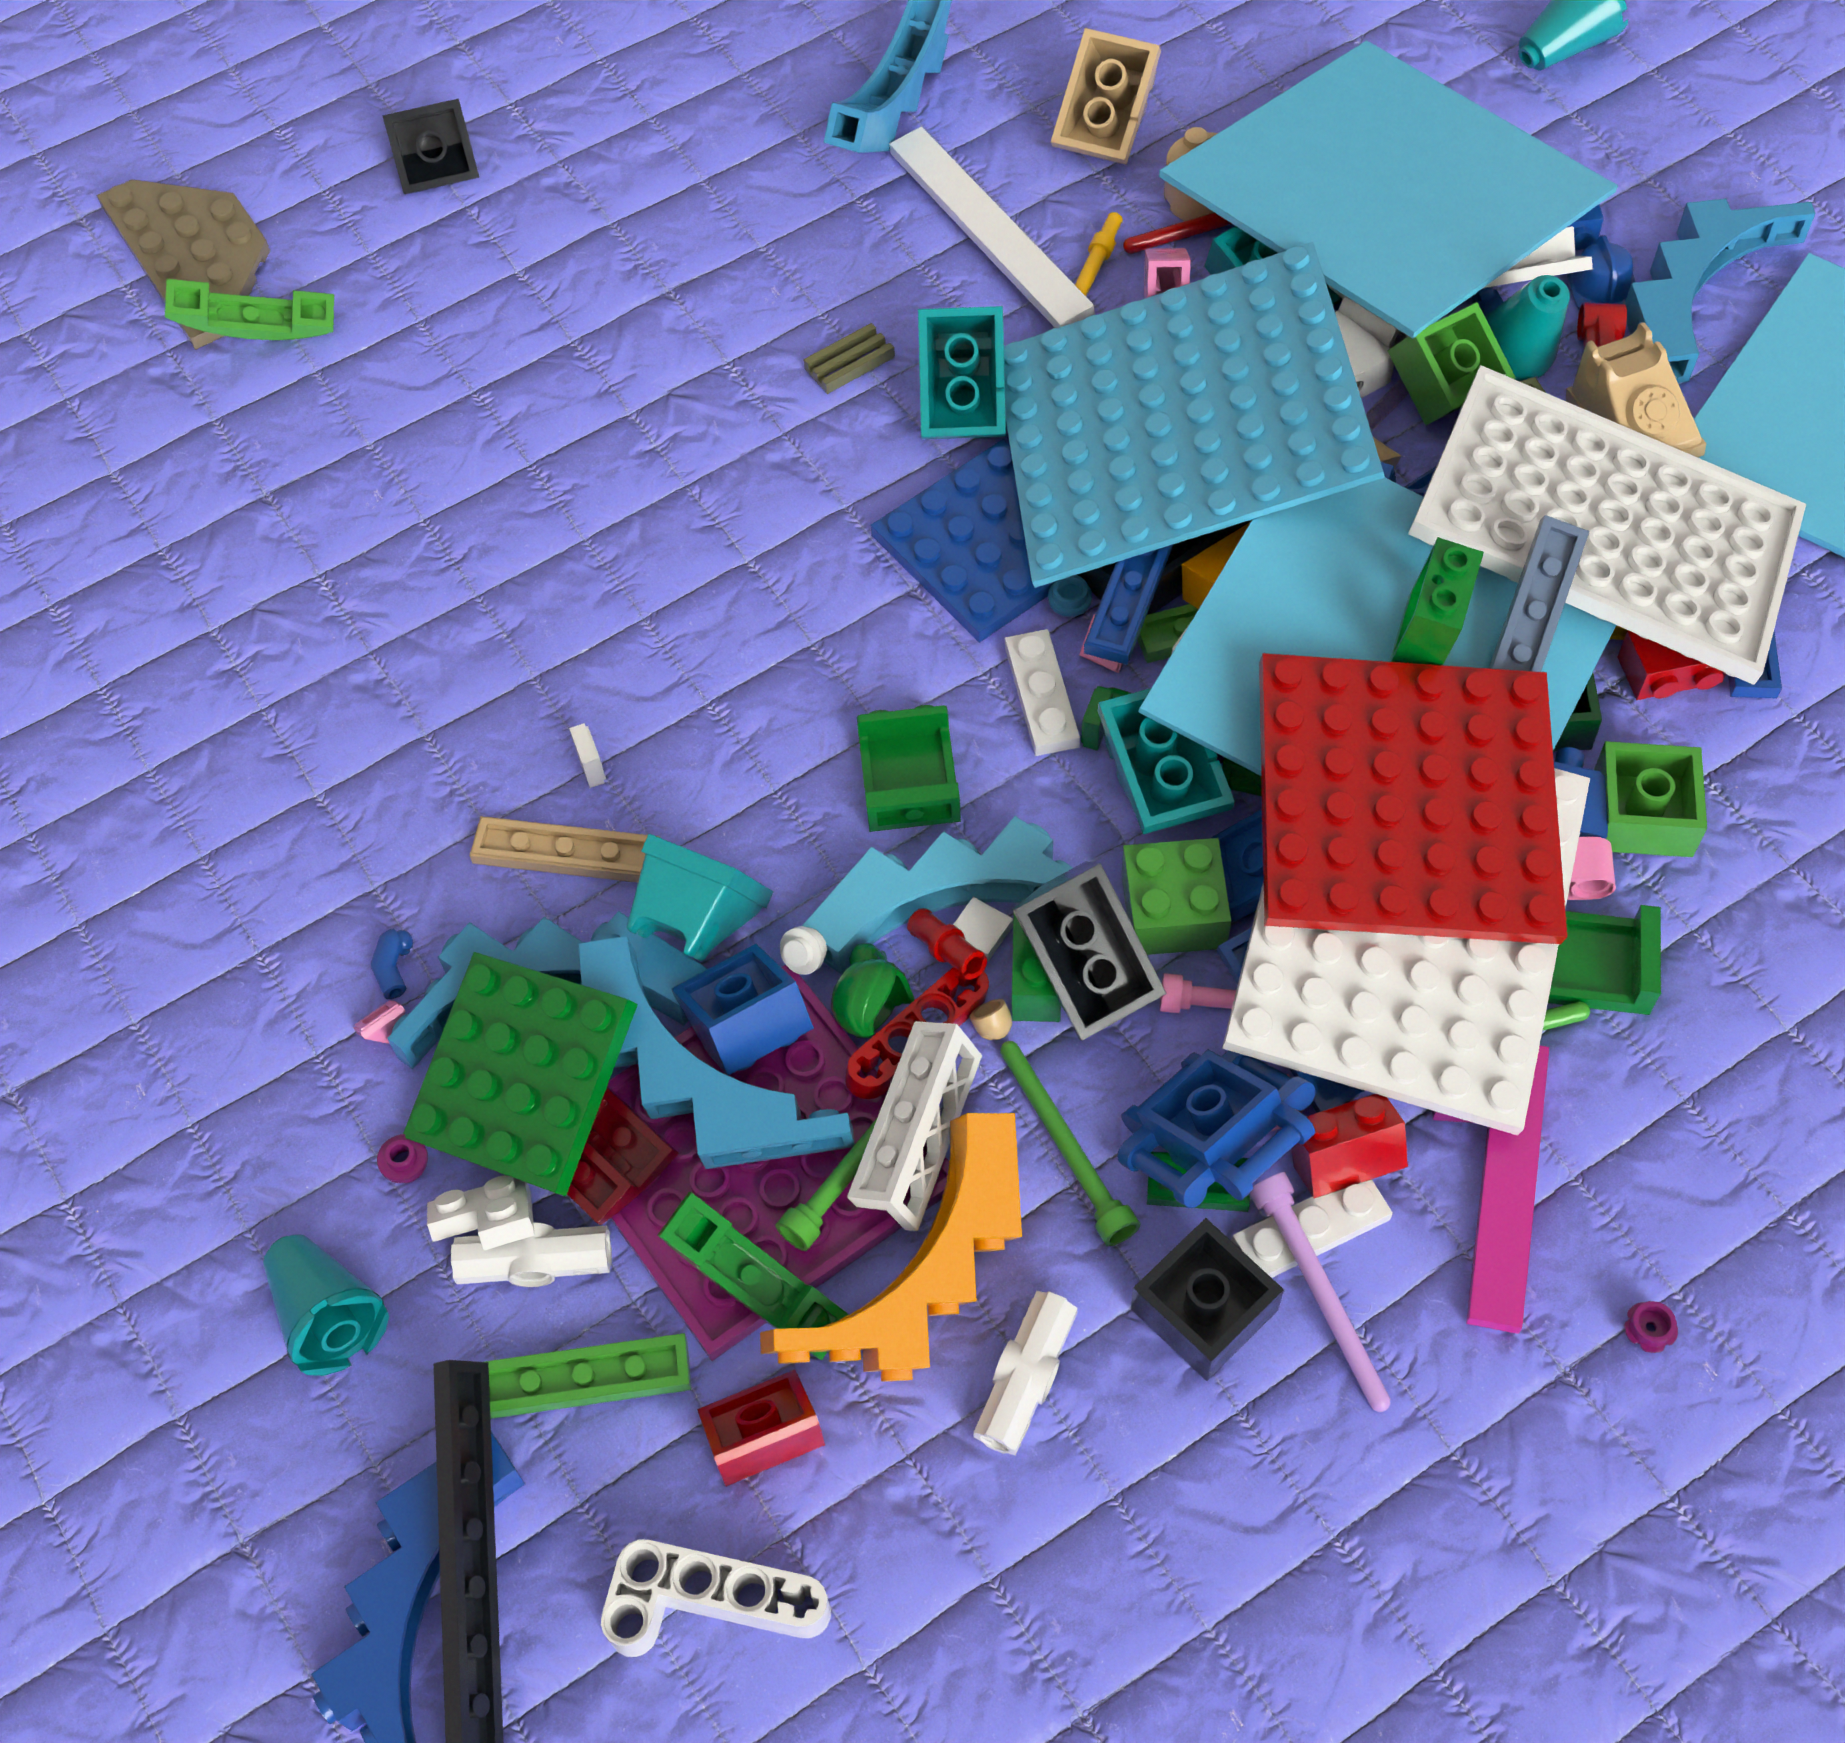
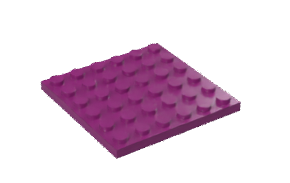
M784 965L781 968L798 985L814 1029L799 1036L794 1043L785 1047H779L761 1057L749 1068L736 1071L729 1076L743 1083L766 1090L794 1094L800 1107L802 1120L809 1119V1115L815 1111L825 1109L837 1110L839 1114L848 1113L853 1126L856 1144L878 1117L888 1091L878 1098L868 1100L859 1098L849 1091L845 1082L848 1060L859 1048L836 1022L835 1018L802 977ZM692 1026L674 1037L698 1059L727 1075L708 1055ZM638 1064L630 1066L609 1080L607 1087L613 1090L679 1152L675 1159L649 1186L610 1219L711 1361L767 1322L716 1285L657 1236L688 1192H692L731 1222V1226L805 1284L817 1288L902 1228L887 1210L856 1207L847 1198L854 1180L853 1178L821 1217L823 1221L819 1228L821 1234L807 1251L794 1247L781 1236L775 1224L788 1208H796L800 1203L806 1204L852 1147L706 1169L697 1152L694 1113L651 1119L642 1105ZM875 1068L867 1073L860 1069L859 1076L863 1079L869 1075L877 1077ZM927 1141L923 1147L924 1160L927 1154ZM946 1157L944 1158L926 1210L942 1200L949 1168V1160ZM910 1185L903 1201L906 1206H908L911 1198Z

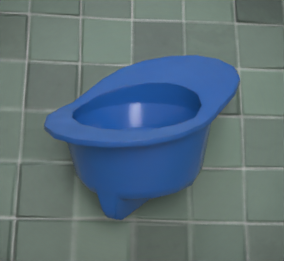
M1601 235L1595 244L1585 248L1580 255L1592 256V269L1567 273V279L1578 310L1583 302L1625 304L1631 284L1635 283L1633 260L1630 253L1622 246L1610 243L1606 235Z

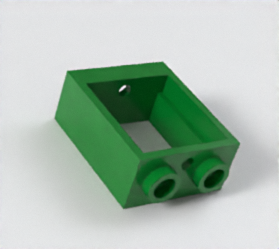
M1437 537L1408 596L1389 662L1430 665L1444 664L1462 631L1484 554L1483 551Z

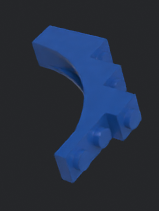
M491 1431L494 1507H496L508 1496L525 1485V1483ZM437 1462L375 1502L385 1518L377 1524V1527L394 1553L344 1586L353 1602L345 1610L362 1637H365L311 1674L320 1691L313 1695V1699L325 1720L330 1725L337 1720L338 1723L351 1732L366 1722V1725L359 1729L365 1743H416L411 1707L412 1663L424 1612L440 1577Z

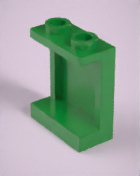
M921 705L914 709L897 711L876 710L869 714L858 715L857 726L869 832L961 822L960 795L955 776L947 706Z
M1640 905L1634 919L1565 911L1567 938L1558 946L1548 1003L1567 1005L1575 1002H1584L1592 1009L1650 1015L1661 994V907Z

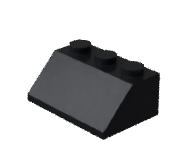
M1083 862L1046 882L1012 909L1080 1041L1167 994L1101 863Z

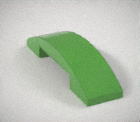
M167 279L165 318L204 332L236 338L257 340L310 338L333 332L334 294L293 290V300L211 293L209 292V283Z

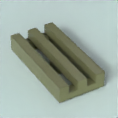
M870 323L805 358L804 367L826 394H829L895 357V350L891 343H885V337L881 333L877 334L876 327ZM874 349H877V350H875V351H873V352L867 354L866 356H864V357H862V358H860V359L857 360V358H859V357L865 355L866 353H868V352H870V351H872V350H874ZM843 366L842 369H840V370L834 372L833 374H831V375L825 377L826 375L830 374L831 372H833V371H835V370H837V369H839V368H841V367Z

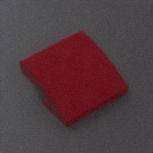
M607 1087L567 1195L597 1224L602 1225L649 1186L675 1159L679 1152L613 1090Z

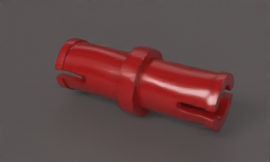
M926 908L918 909L910 916L907 923L908 931H910L912 936L917 937L928 946L929 953L936 960L944 963L948 962L966 979L971 980L982 974L987 966V957L981 950L976 949L965 940L964 933L959 928L951 924L946 925Z

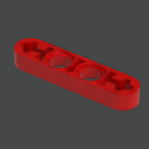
M954 967L945 973L852 1054L848 1060L845 1076L846 1086L853 1095L867 1100L878 1098L888 1091L902 1053L896 1052L889 1046L888 1041L896 1036L909 1038L915 1021L927 1022L921 1015V1012L927 1008H937L943 1011L947 1016V1020L943 1023L957 1024L960 1027L970 1018V1014L977 1007L984 1004L989 987L987 974L983 971L980 976L970 980L964 978ZM958 984L962 987H966L969 984L975 987L974 991L971 989L964 990L957 997L956 1003L954 1002L953 998L957 993ZM880 1056L883 1062L878 1067L877 1077L875 1078L871 1075L866 1076L864 1079L860 1077V1069L866 1073L870 1072L878 1065Z

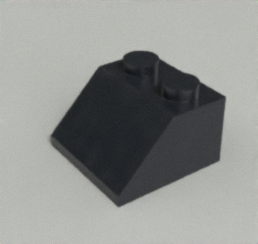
M459 98L382 115L404 195L480 178Z

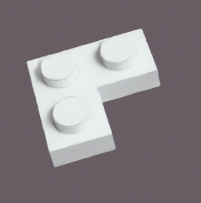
M502 1175L489 1180L482 1187L465 1192L462 1190H450L436 1197L434 1201L427 1202V1226L432 1241H439L478 1229L483 1249L487 1250L534 1236L531 1191L528 1183Z

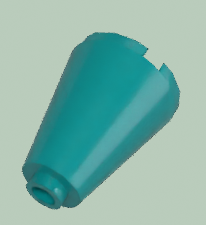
M1551 0L1520 38L1518 50L1520 60L1528 68L1543 70L1619 35L1628 25V19L1623 22L1622 13L1627 10L1626 1Z
M1541 275L1534 278L1485 316L1516 377L1515 380L1519 382L1532 377L1539 378L1543 376L1556 359L1570 300L1567 286L1557 277Z
M304 1235L284 1236L271 1245L264 1257L263 1265L288 1356L298 1366L299 1370L306 1375L316 1376L336 1373L351 1366L352 1364L348 1358L361 1349L364 1350L366 1355L373 1350L386 1332L389 1321V1313L382 1298Z

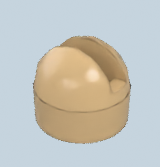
M1003 999L986 1002L977 1007L969 1016L975 1030L982 1038L988 1040H999L1006 1037L1012 1027L1011 1013Z

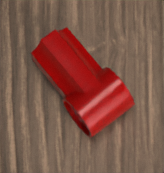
M1581 303L1577 320V339L1583 341L1584 349L1586 343L1591 340L1597 347L1624 338L1627 322L1626 305Z

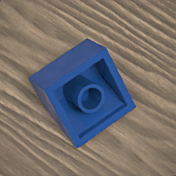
M757 944L746 948L671 989L708 1055L727 1076L736 1071L749 1068L756 1060L779 1047H785L794 1043L799 1036L814 1029L796 981Z

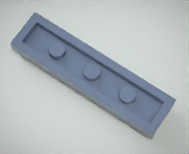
M1547 515L1540 519L1489 669L1542 671L1590 531Z

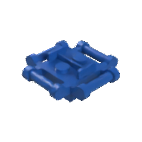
M1209 1049L1202 1055L1193 1052L1181 1062L1182 1069L1139 1106L1131 1105L1121 1114L1123 1123L1133 1134L1120 1146L1117 1157L1119 1163L1130 1171H1141L1171 1190L1174 1198L1188 1208H1195L1200 1205L1207 1194V1188L1215 1181L1223 1185L1231 1196L1241 1201L1253 1191V1183L1297 1143L1305 1144L1315 1134L1313 1124L1305 1115L1299 1112L1306 1109L1312 1103L1315 1097V1087L1311 1082L1299 1076L1291 1078L1259 1059L1228 1050L1222 1056ZM1276 1126L1282 1128L1239 1168L1234 1166L1241 1157ZM1158 1145L1169 1152L1172 1161L1187 1172L1185 1174L1179 1172L1151 1154V1151Z

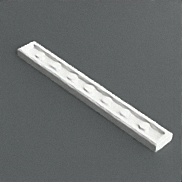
M922 126L889 143L891 155L1054 328H1060L1095 315L1093 303Z

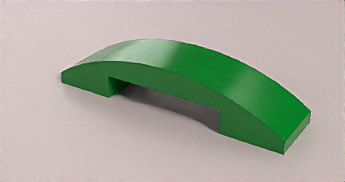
M688 1192L657 1235L716 1285L775 1329L820 1328L849 1315L816 1288L805 1284L731 1226V1222L692 1192ZM810 1352V1354L822 1360L827 1352Z

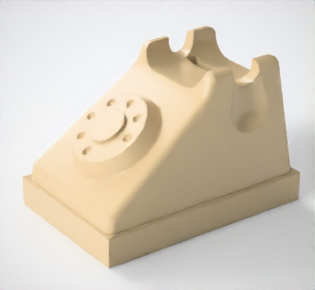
M1085 28L1050 141L1052 146L1127 165L1134 139L1146 112L1149 91L1152 90L1155 82L1157 63L1161 54L1160 45Z
M1639 323L1636 331L1630 336L1597 347L1592 340L1586 343L1573 386L1566 389V402L1695 457L1704 456L1706 442L1701 437L1668 361L1667 352L1660 342L1653 343L1652 331L1646 323Z

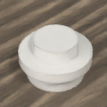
M797 926L788 930L782 936L780 954L790 970L797 974L807 975L818 970L823 964L827 953V945L825 939L817 930Z

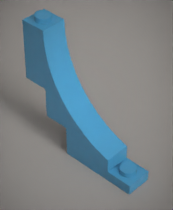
M602 934L594 937L590 942L578 943L581 984L626 998L638 1004L615 1067L638 1064L642 1105L651 1119L694 1113L697 1152L706 1169L851 1148L855 1145L853 1126L848 1113L839 1114L837 1110L825 1109L815 1111L809 1115V1119L802 1120L800 1107L794 1094L766 1090L743 1083L712 1068L682 1046L662 1025L651 1009L640 979L636 952L627 936Z

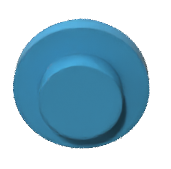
M1074 575L1055 581L1051 585L1048 592V602L1052 610L1062 616H1078L1090 607L1092 591L1082 577Z

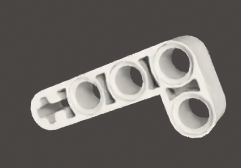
M636 1540L629 1543L618 1557L602 1612L601 1627L604 1635L618 1653L626 1657H638L647 1653L654 1646L666 1607L798 1638H812L820 1635L827 1628L831 1619V1607L822 1584L810 1576L652 1540ZM644 1560L659 1562L658 1571L651 1580L646 1582L632 1580L633 1571L640 1562ZM703 1571L712 1575L710 1586L703 1593L696 1595L685 1592V1583L693 1573ZM751 1583H758L764 1586L765 1595L757 1605L744 1607L737 1603L738 1594L744 1586ZM778 1589H781L785 1603L778 1601ZM805 1597H812L816 1610L808 1609L804 1618H798L795 1608L791 1604L802 1605ZM630 1614L643 1616V1625L635 1636L630 1638L617 1636V1627L625 1616Z

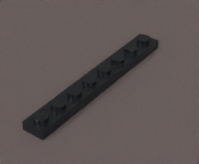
M446 1360L433 1363L446 1743H504L488 1362Z

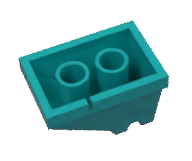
M1003 306L918 309L922 440L1006 437Z
M1151 688L1098 703L1097 711L1103 725L1108 754L1115 761L1119 784L1130 802L1143 835L1233 809L1235 801L1220 761H1216V752L1139 713L1140 706Z
M648 834L641 852L645 853L627 929L634 934L638 933L643 938H648L654 932L660 931L686 941L683 953L690 957L694 956L693 958L703 961L714 947L755 917L762 907L767 908L774 891L734 867Z

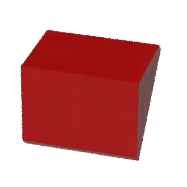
M795 1369L697 1409L725 1486L825 1446L817 1415Z

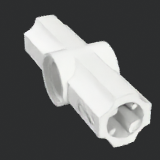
M534 1223V1236L487 1250L483 1249L479 1235L454 1237L453 1245H451L453 1279L456 1284L509 1281L511 1284L521 1287H540L551 1284L555 1281V1277L610 1273L612 1265L610 1231L607 1225L555 1229L548 1224Z
M1036 1291L1015 1340L1010 1339L994 1373L993 1384L995 1385L973 1432L974 1438L984 1443L986 1447L1002 1454L1008 1453L1015 1456L1019 1447H1021V1442L1028 1431L1038 1403L1041 1405L1044 1403L1052 1387L1060 1360H1058L1059 1354L1077 1315L1078 1308L1069 1303L1066 1298L1050 1291Z

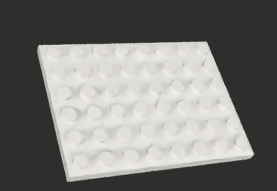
M1480 365L1408 535L1432 546L1437 537L1483 551L1484 554L1480 566L1518 583L1541 518L1547 515L1588 530L1590 532L1565 603L1588 612L1598 619L1611 622L1636 633L1642 638L1650 639L1673 649L1688 658H1693L1721 670L1729 676L1737 677L1755 685L1764 671L1806 504Z
M1554 768L1566 909L1590 778ZM1263 882L1222 1049L1518 1136L1525 1126L1559 944L1264 926Z

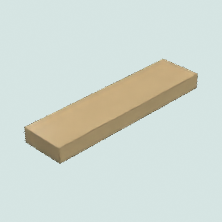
M480 816L469 856L473 864L638 883L645 853L641 852L648 835Z

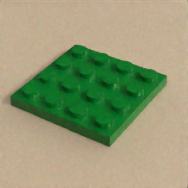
M473 952L403 1134L409 1140L566 1196L638 1004L626 998Z

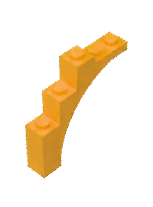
M966 1113L951 1120L950 1161L940 1208L928 1235L916 1255L901 1274L879 1295L858 1310L836 1322L820 1328L772 1329L760 1332L761 1354H777L778 1364L810 1362V1352H829V1362L861 1360V1351H863V1372L881 1371L882 1382L913 1380L912 1370L930 1368L927 1306L928 1316L959 1314V1305L976 1302L974 1251L1005 1250L1004 1242L1022 1237L1015 1113Z

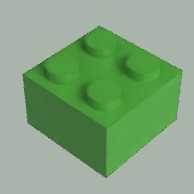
M1478 302L1429 325L1413 339L1408 336L1387 350L1425 426L1462 408L1480 365L1512 379L1516 378Z
M1605 741L1594 770L1600 771L1605 776L1608 824L1606 839L1611 843L1612 852L1693 857L1707 830L1701 747Z
M1219 838L1123 845L1121 875L1126 914L1147 955L1215 950L1219 945L1228 941L1231 916Z

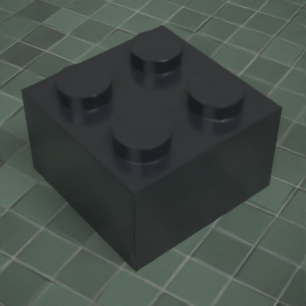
M1205 1218L1133 1287L1130 1309L1199 1375L1208 1381L1278 1311L1284 1289Z

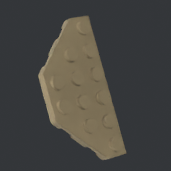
M129 180L96 195L101 207L164 303L166 300L167 279L209 283V292L250 295L257 280L255 272L260 262L266 261L270 249L265 237L234 193ZM179 324L195 350L224 337L223 335L204 332Z

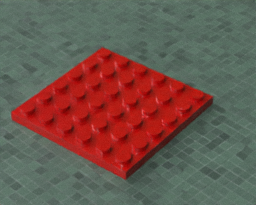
M1262 654L1259 661L1264 926L1562 944L1567 938L1547 672Z

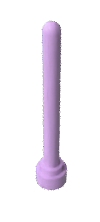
M1278 1173L1253 1186L1254 1189L1250 1193L1257 1209L1263 1208L1266 1215H1272L1369 1405L1377 1412L1387 1410L1390 1406V1397L1291 1207L1295 1203L1291 1196L1294 1189L1286 1173Z

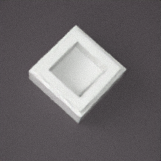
M585 723L569 728L589 787L592 788L604 784L606 777L588 725L585 726Z
M973 897L953 925L964 933L966 941L984 953L987 957V962H989L1013 928V918Z

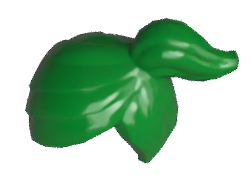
M871 943L857 944L852 950L849 957L850 966L843 972L834 986L831 1010L836 1022L846 1032L857 1038H870L875 1033L874 1031L886 1022L896 1006L911 1004L915 999L904 972L896 967L894 963L887 962L886 953L880 951Z

